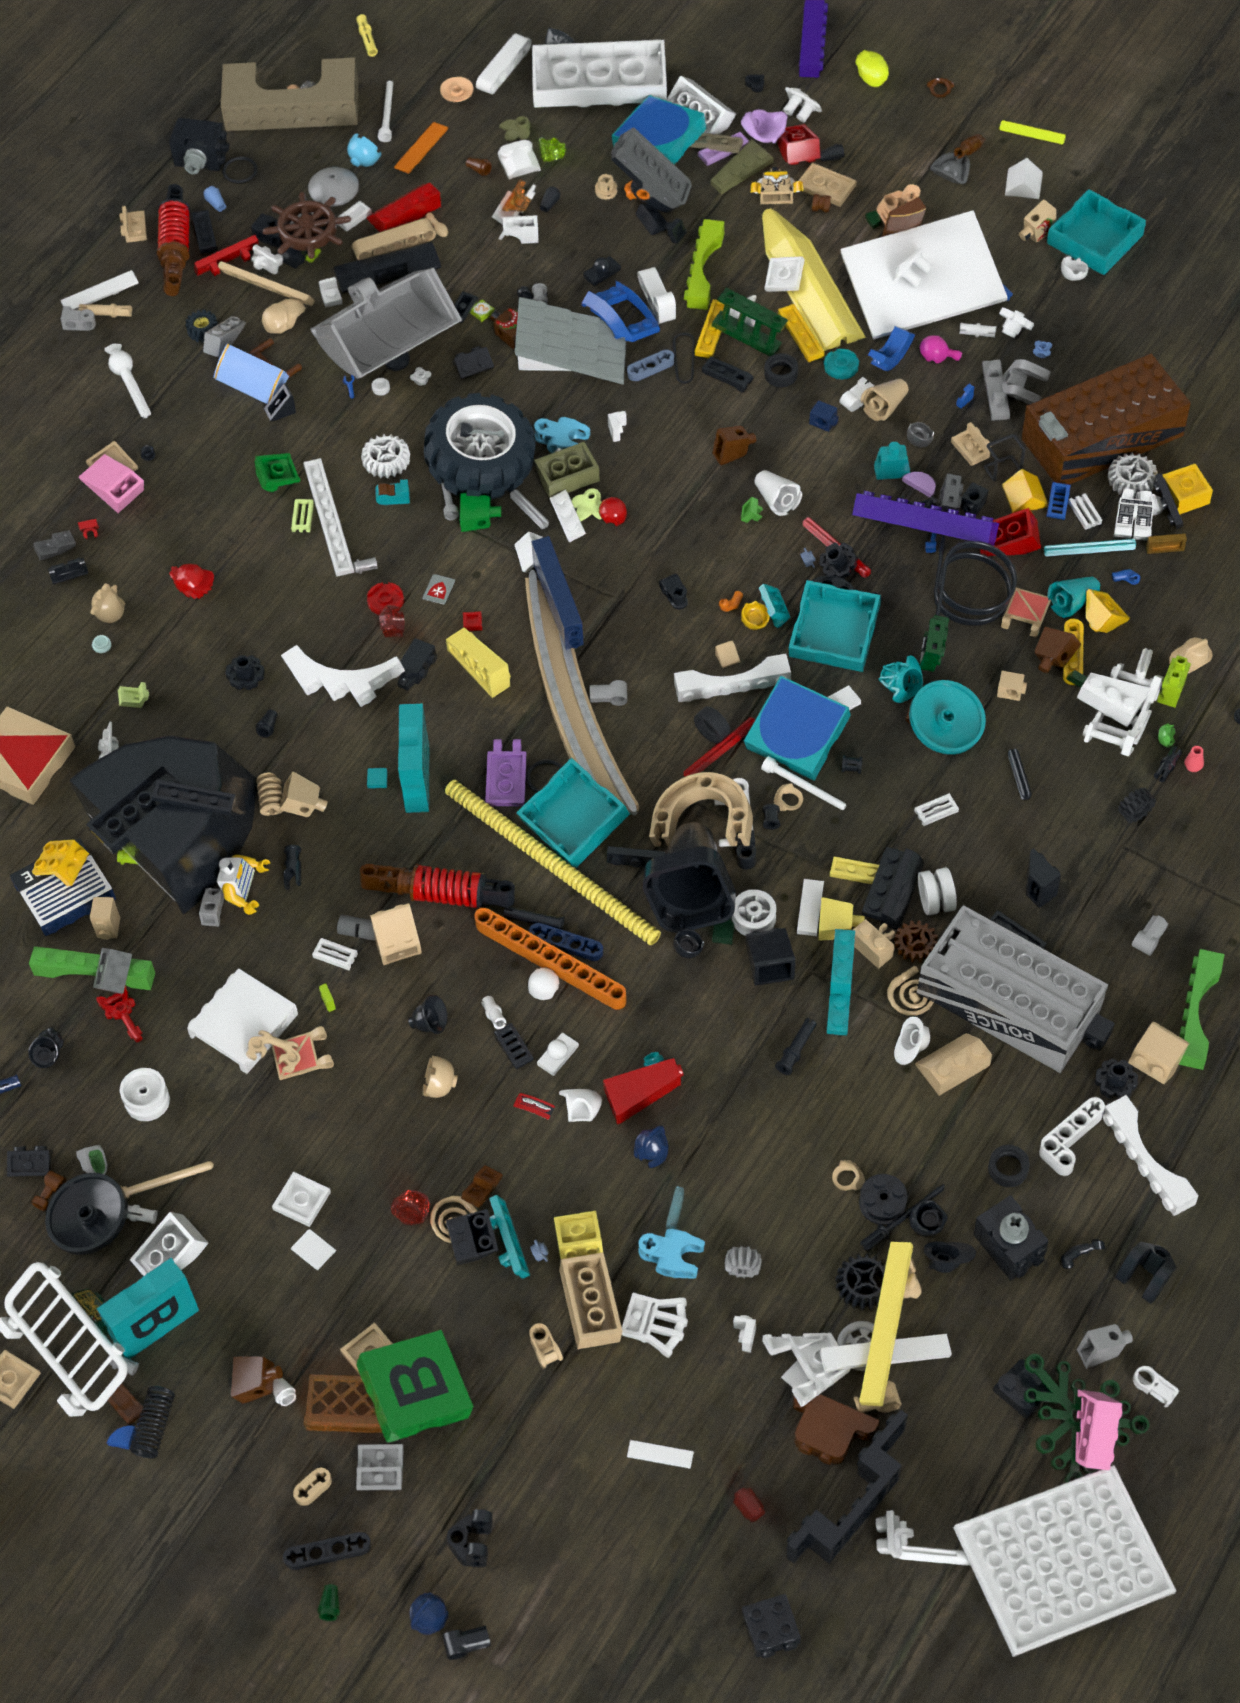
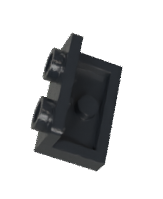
M475 347L467 354L461 352L455 355L452 364L456 366L460 379L494 368L487 347Z

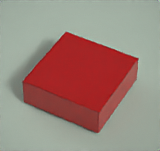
M482 611L463 612V628L468 631H481Z

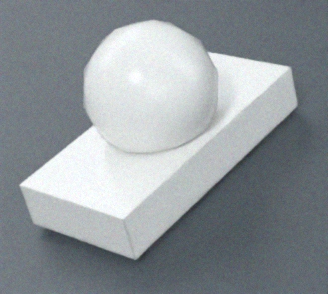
M561 1033L556 1040L549 1043L547 1051L538 1060L537 1065L554 1076L579 1047V1044L564 1033Z

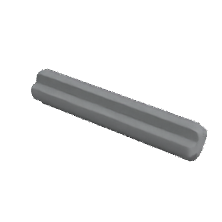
M517 489L510 493V498L541 529L548 527L549 521Z

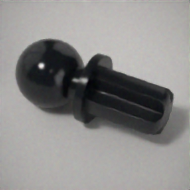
M521 286L518 288V299L521 297L532 300V294L528 287Z

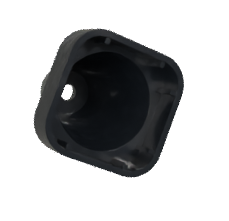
M697 822L683 824L676 830L665 854L647 862L643 877V891L659 925L673 933L684 929L694 930L726 922L735 912L736 890L722 857L718 853L711 830Z

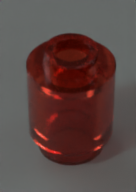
M743 1487L734 1494L735 1499L733 1503L746 1520L749 1519L753 1523L765 1514L764 1505L751 1488L745 1489Z

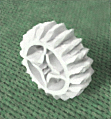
M383 434V437L376 436L375 440L370 438V443H365V447L362 448L361 458L364 468L367 469L368 473H372L374 477L378 475L380 479L383 476H386L388 479L390 475L395 477L396 473L401 474L402 470H406L410 462L409 447L403 439L400 440L398 436L393 438L392 434L388 437Z
M1126 453L1123 457L1118 456L1116 460H1113L1108 470L1109 486H1113V491L1118 490L1119 495L1123 493L1124 489L1134 490L1133 498L1137 492L1152 491L1154 489L1155 475L1158 474L1156 465H1153L1152 460L1147 461V456L1142 458L1140 453L1137 456H1134L1133 453L1130 456Z

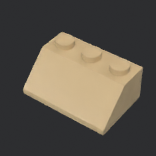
M965 1033L919 1060L915 1065L940 1096L989 1067L992 1054L979 1038Z

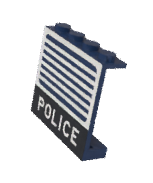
M80 838L75 840L89 853V851L87 850L86 846ZM90 853L72 886H66L54 874L34 875L32 870L35 862L10 874L14 887L25 900L39 923L44 936L53 934L60 928L74 923L77 919L91 914L93 897L116 899L113 889Z

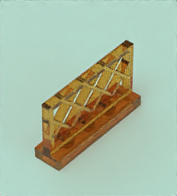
M310 1374L306 1416H304L306 1430L383 1433L377 1417L370 1416L372 1413L376 1415L375 1406L372 1408L365 1400L369 1397V1394L366 1393L362 1396L356 1390V1387L363 1382L361 1376ZM314 1381H324L328 1387L318 1395L314 1390ZM339 1382H346L350 1388L340 1395L333 1387ZM332 1390L338 1398L328 1406L322 1397ZM351 1391H354L360 1399L350 1407L343 1398ZM320 1400L326 1409L320 1414H311L312 1406ZM342 1401L348 1410L342 1415H336L332 1408ZM362 1402L370 1409L364 1416L357 1415L354 1411Z

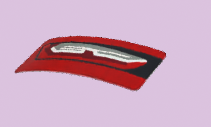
M519 1093L513 1107L529 1111L545 1119L550 1118L555 1108L554 1105L523 1093Z

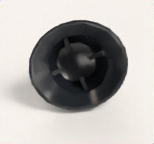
M429 995L413 1011L412 1017H409L410 1027L412 1029L417 1028L422 1032L442 1033L447 1024V1009L443 1000L437 995Z

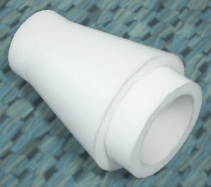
M283 1378L274 1380L273 1394L276 1402L282 1406L291 1404L296 1399L295 1389Z

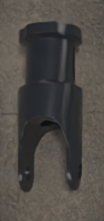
M287 845L284 848V853L286 854V861L284 862V887L286 890L290 889V880L293 876H295L296 884L301 886V862L299 861L301 847L298 845Z

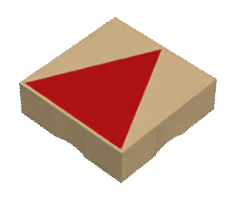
M6 707L0 715V789L34 805L48 786L51 777L61 768L74 750L75 744L71 734Z

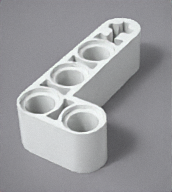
M652 267L638 271L637 276L640 286L654 316L658 320V324L676 319L674 295L672 292H666L656 268Z
M1093 1097L1088 1099L1042 1139L1039 1151L1040 1157L1059 1175L1067 1176L1073 1171L1076 1158L1069 1147L1102 1119L1105 1104L1100 1098ZM1081 1121L1083 1125H1078L1075 1122ZM1060 1134H1067L1069 1137L1065 1138ZM1050 1146L1054 1150H1048L1045 1147ZM1060 1161H1067L1069 1164L1064 1165Z

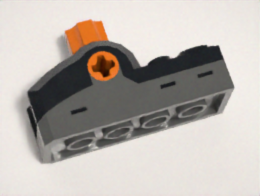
M634 127L620 135L618 142L615 143L612 150L611 160L632 179L624 187L626 196L630 200L639 199L665 213H669L684 205L692 186L690 179Z

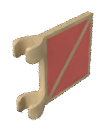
M1016 588L1002 618L1001 628L1008 629L1011 619H1016L1032 624L1030 636L1037 637L1051 600L1048 601L1047 596Z
M317 1027L311 1032L285 1039V1041H293L299 1045L295 1050L300 1054L301 1059L292 1073L282 1071L283 1067L287 1066L284 1062L278 1064L281 1054H286V1052L282 1048L272 1045L280 1080L334 1066L330 1055H324L317 1059L313 1041L327 1038L324 1027Z

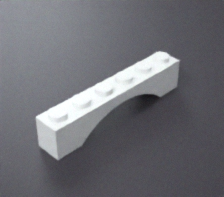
M781 654L769 656L755 668L734 676H710L694 670L674 673V685L678 701L690 702L701 698L707 699L718 695H729L730 693L747 692L753 689L775 686L780 676L791 680V670L787 655Z
M1127 1095L1105 1106L1103 1120L1107 1126H1111L1117 1141L1123 1143L1129 1158L1135 1160L1141 1175L1147 1177L1153 1192L1159 1194L1165 1209L1170 1210L1175 1216L1194 1206L1198 1195L1186 1178L1177 1176L1164 1169L1147 1152L1138 1132V1111Z

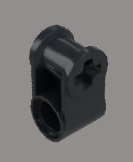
M675 573L659 580L660 589L672 607L677 610L684 609L688 605L687 590L679 576Z

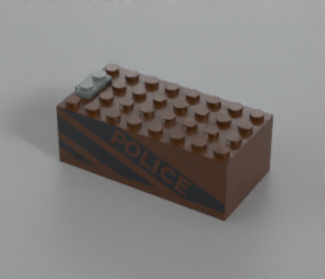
M1151 353L1027 405L1022 440L1053 482L1070 485L1109 468L1113 460H1116L1118 456L1123 457L1125 453L1128 456L1131 453L1137 456L1139 453H1145L1184 436L1191 402Z

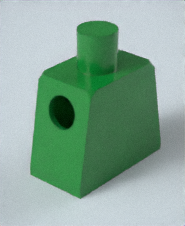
M461 493V532L489 528L491 526V517H502L501 506H491L489 496H467V493Z

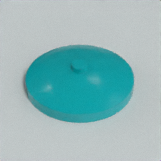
M949 680L931 682L918 691L910 705L909 719L915 735L924 745L942 754L965 752L978 742L984 732L986 718L983 706L978 697L960 683Z

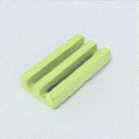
M295 499L291 526L292 532H296V530H299V532H303V530L310 532L314 507L313 499ZM299 504H302L300 525H297ZM309 504L306 525H304L306 505Z

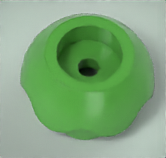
M1169 723L1160 727L1158 735L1159 743L1167 748L1175 743L1173 738L1175 735L1174 725Z

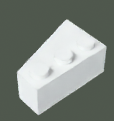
M1090 673L1082 685L1077 698L1128 727L1151 688Z

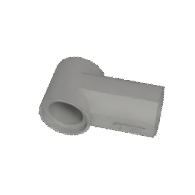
M616 680L610 685H590V702H611L617 706L626 704L627 683L622 680Z
M1159 915L1152 916L1143 931L1140 930L1132 946L1150 956L1154 952L1168 923Z

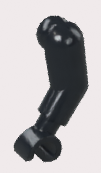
M1093 1239L1090 1244L1083 1243L1071 1247L1060 1257L1063 1269L1074 1267L1073 1260L1079 1255L1087 1254L1094 1249H1105L1104 1242L1099 1239Z

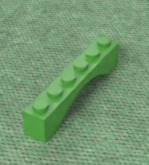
M34 946L29 965L34 976L50 978L69 974L96 976L100 955ZM131 959L125 985L130 988L151 990L155 976L152 962Z
M1200 949L1198 957L1194 956L1192 968H1195V974L1191 973L1189 985L1192 986V990L1187 992L1185 1002L1189 1003V1007L1184 1009L1182 1018L1183 1021H1186L1185 1027L1181 1026L1179 1035L1180 1038L1189 1042V1045L1179 1065L1202 1070L1204 1068L1209 1041L1200 1025L1198 1015L1199 1002L1208 989L1219 981L1224 954Z

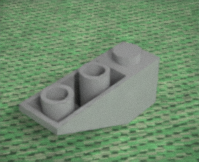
M230 317L205 332L203 352L220 357L226 344L232 345L246 322L238 317Z

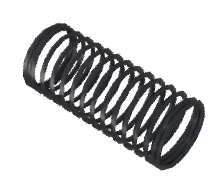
M161 1386L148 1387L146 1399L144 1400L145 1404L140 1414L141 1418H139L138 1427L134 1434L135 1437L131 1443V1452L140 1457L153 1459L159 1454L157 1450L160 1449V1440L163 1439L162 1435H164V1426L167 1425L168 1412L171 1411V1403L174 1402L173 1399L175 1398L173 1391ZM152 1391H162V1392H166V1393L170 1394L171 1396H166V1395H163V1394L154 1393V1392H152ZM150 1400H156V1401H158V1402L168 1403L170 1406H165V1405H163V1404L154 1403V1402H152V1401H150ZM149 1405H155V1406H158V1407L167 1408L168 1411H165V1410H162V1409H159V1408H154V1407H151V1406H149ZM147 1409H152V1410H155V1411H158V1412H163V1413H166L167 1415H162V1414H159V1413L151 1412V1411H149V1410H147ZM146 1414H152V1415H155V1416H158V1417H163V1418H165L166 1420H161V1419H159V1418L150 1417V1416H148V1415H146ZM145 1419H152L154 1421L163 1422L164 1425L149 1422ZM143 1423L151 1424V1425H154V1426H159V1427H162L163 1429H157V1428H154V1427L146 1426V1425L143 1424ZM142 1428H148L154 1431H159L162 1434L146 1431ZM141 1433H147V1434H150V1435L158 1436V1437H160V1439H156V1438H153V1437H150V1436H145V1435H143V1434H141ZM140 1438H147V1439H150V1440H155V1441H157V1442H159V1443H153V1442L145 1441V1440H142V1439H140ZM138 1442L155 1445L158 1448H152L146 1445H141Z

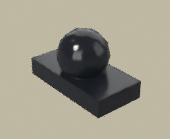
M611 256L607 258L599 257L594 261L593 267L583 272V277L593 286H596L620 271L621 265Z

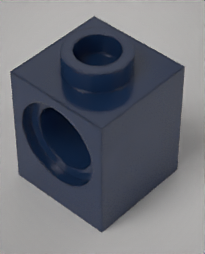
M819 400L810 412V425L827 432L830 431L832 426H836L839 419L836 407Z

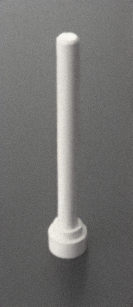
M387 81L383 125L378 131V139L382 142H389L392 136V132L389 129L393 91L392 81Z
M768 756L761 767L763 771L767 773L775 772L841 810L846 808V803L778 766L776 759Z

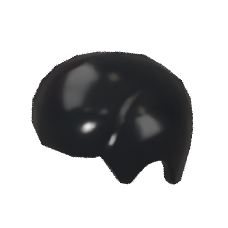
M408 351L387 362L385 366L394 372L405 369L410 362Z
M684 929L678 931L675 935L673 946L677 954L683 958L690 959L700 954L704 941L696 931Z

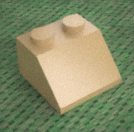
M1153 1021L1135 1047L1128 1063L1165 1084L1174 1075L1189 1042Z

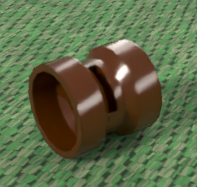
M814 194L812 211H819L821 209L823 212L829 213L831 195L821 197L819 194Z

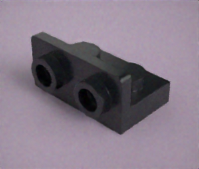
M26 1146L13 1147V1151H7V1177L45 1176L51 1171V1154H53V1150H47V1146H34V1150L27 1151Z

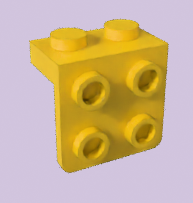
M75 840L50 841L43 847V852L35 862L32 873L34 875L54 874L66 886H72L89 853Z

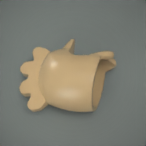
M105 583L102 589H99L94 594L91 603V614L105 623L116 622L122 617L125 602L117 595V585L110 587L109 584Z

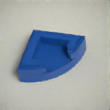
M968 384L963 389L965 391L961 398L958 397L956 405L959 408H962L973 399L974 386Z
M124 1426L117 1429L107 1441L108 1446L130 1449L136 1430L135 1426Z

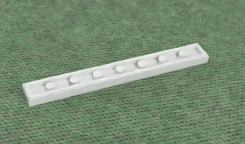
M321 458L303 462L336 577L354 573V567Z

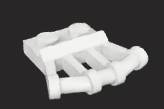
M632 1293L622 1326V1336L641 1340L643 1343L648 1342L669 1358L673 1353V1348L684 1337L682 1332L688 1323L685 1312L686 1299L659 1300ZM676 1307L677 1315L658 1311V1308ZM655 1318L675 1323V1329L655 1325ZM653 1332L671 1338L664 1345L650 1334Z

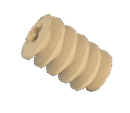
M270 772L259 775L256 782L260 813L265 816L280 814L283 812L280 810L282 799L281 779Z

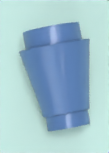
M210 186L204 191L205 200L217 211L220 212L226 208L218 188Z

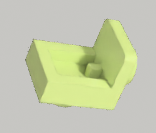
M141 682L139 688L120 686L118 689L119 705L142 708L149 697V691L146 690L145 682Z

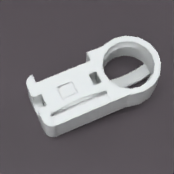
M1149 1366L1138 1368L1133 1375L1134 1385L1146 1394L1150 1392L1160 1402L1165 1403L1164 1407H1168L1179 1392L1175 1386ZM1145 1371L1149 1373L1152 1377V1383L1142 1378L1138 1372Z

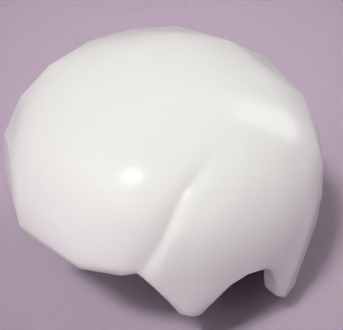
M1071 256L1063 258L1061 271L1066 279L1077 281L1087 276L1088 266L1080 258L1074 261L1071 259Z
M536 969L529 978V993L536 999H551L559 988V977L551 969Z

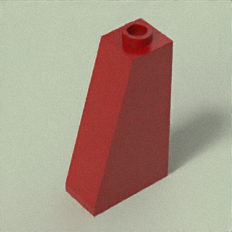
M674 1058L603 1080L604 1091L617 1125L681 1085L683 1071L680 1064L676 1065Z

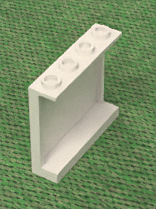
M238 969L228 977L226 984L215 992L213 999L202 1007L199 1015L189 1022L187 1029L192 1039L195 1036L238 1063L241 1071L248 1074L261 1058L260 1053H255L257 1056L255 1061L246 1056L249 1040L252 1037L261 1036L258 1034L260 1030H265L278 1038L295 1019L298 1012L294 1003ZM264 1044L267 1050L272 1046L271 1044Z

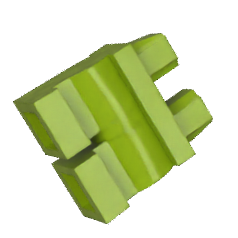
M1179 655L1176 658H1172L1157 702L1176 708L1191 667V663L1187 662V658Z

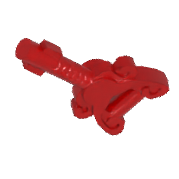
M126 986L123 994L115 993L108 998L102 996L96 998L98 1005L105 1011L107 1019H112L113 1017L115 1020L122 1019L129 1030L127 1033L131 1039H134L135 1042H140L143 1039L139 1026H135L129 1016L132 1012V1007L135 1006V1001L133 998H129Z

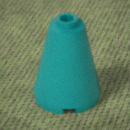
M1092 576L1054 582L1049 586L1047 595L1048 601H1052V610L1062 618L1072 616L1086 604L1087 590L1100 591V583Z

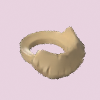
M793 783L782 785L774 797V804L780 807V811L796 810L803 803V795L798 789L793 787ZM792 793L798 797L799 802L795 806H789L782 800V795Z
M841 1160L832 1175L834 1185L844 1191L860 1190L865 1183L863 1173L850 1160ZM843 1171H853L856 1175V1178L848 1186H842L837 1181L838 1175Z

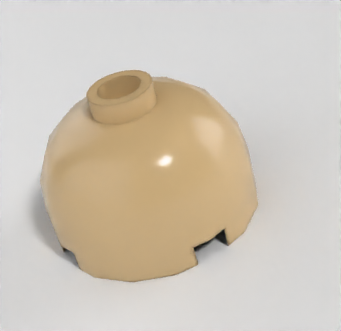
M432 1055L425 1073L428 1086L423 1084V1096L439 1098L448 1094L451 1087L455 1088L457 1075H454V1068L447 1059Z

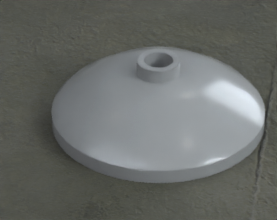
M329 167L317 172L310 179L308 190L313 200L323 199L326 202L330 197H335L336 202L332 206H340L348 203L356 196L359 190V183L357 177L351 171L341 167Z

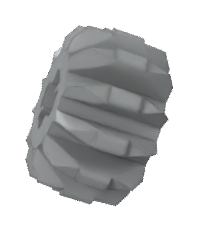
M741 1246L740 1248L733 1247L727 1251L725 1270L730 1275H736L737 1278L743 1277L745 1279L746 1277L752 1278L754 1275L759 1274L761 1254L757 1253V1250Z

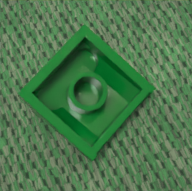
M290 453L255 457L256 474L264 490L274 492L278 490L279 486L300 482L301 479L297 474Z

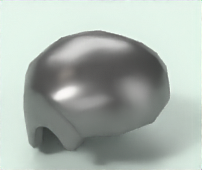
M915 422L910 424L907 430V438L915 447L923 448L928 446L934 439V431L922 422Z

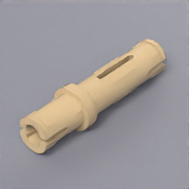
M79 304L80 308L78 309L80 311L88 309L93 311L94 315L111 316L112 318H116V316L131 317L132 315L131 305Z

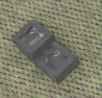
M69 530L52 534V539L34 542V549L40 560L57 556L76 546V542Z

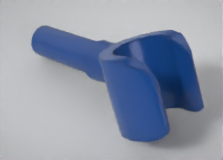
M351 375V382H347L344 376L343 383L348 387L350 398H354L352 388L354 376Z
M932 532L931 542H925L926 553L936 552L937 533Z

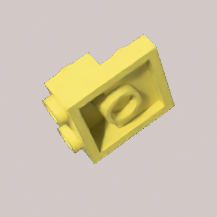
M596 1211L554 1217L561 1259L603 1253Z

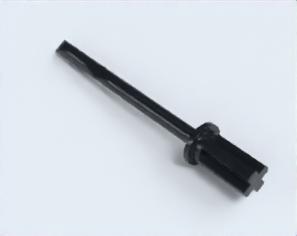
M944 1184L938 1186L919 1202L935 1198L944 1191ZM912 1207L886 1227L881 1224L878 1225L873 1233L860 1242L863 1249L870 1251L883 1240L890 1239L889 1232L910 1217Z

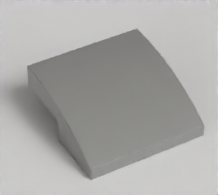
M403 1444L358 1445L357 1490H402Z

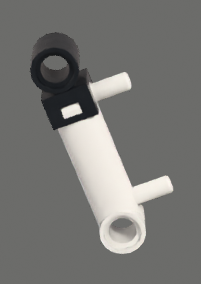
M742 778L733 779L742 788L750 804L748 782ZM714 800L715 805H725L718 800ZM753 824L749 846H744L741 839L738 838V833L742 832H737L735 841H737V846H735L736 862L740 868L745 870L753 868L756 864ZM719 839L720 847L730 846L727 839Z

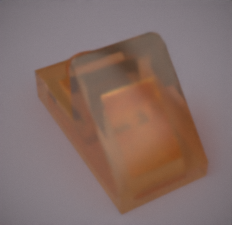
M520 179L509 195L502 208L504 212L525 211L531 199L523 195L525 192L523 187L526 184L523 180Z

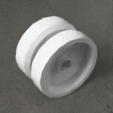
M947 867L937 869L934 875L930 871L919 872L918 888L925 914L927 916L937 914L940 908L944 912L955 911L957 905L956 893L949 869Z
M139 1068L127 1074L121 1082V1098L126 1111L132 1118L139 1121L155 1120L163 1115L169 1107V1092L164 1078L159 1072L151 1068Z

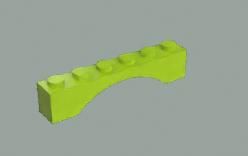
M704 219L703 226H699L698 236H700V239L696 240L697 251L693 253L694 264H691L690 267L691 277H688L687 287L689 289L685 290L684 300H687V308L708 310L711 297L710 284L703 274V267L708 257L722 246L724 221Z

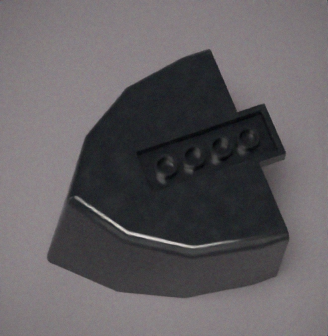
M169 735L124 744L84 767L69 780L90 818V821L86 824L89 831L113 855L123 848L176 901L183 915L203 898L206 888H213L217 884L220 872L219 862L223 858L239 855L253 826L257 778L215 742ZM163 780L236 794L232 815L152 801L156 781Z

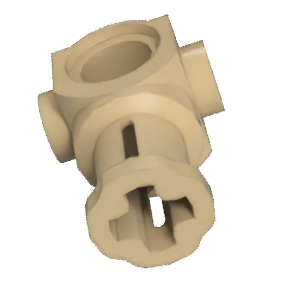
M887 1381L883 1406L861 1405L859 1402L860 1398L854 1397L857 1410L862 1413L875 1409L878 1412L888 1413L900 1409L901 1406L896 1385L890 1381Z

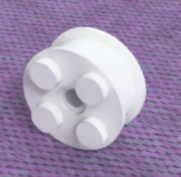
M748 890L736 897L732 923L739 933L746 936V934H750L753 931L763 932L773 929L776 922V904L769 894L761 890Z

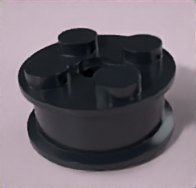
M874 1175L867 1179L861 1188L860 1210L870 1222L878 1225H888L905 1212L908 1198L907 1190L904 1184L892 1175Z

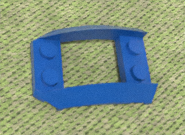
M616 281V287H611L609 290L596 294L588 291L582 301L583 307L589 306L591 311L609 326L614 333L615 339L625 337V341L634 342L660 332L658 320L649 307L635 292ZM628 300L644 314L646 319L626 327L611 305Z

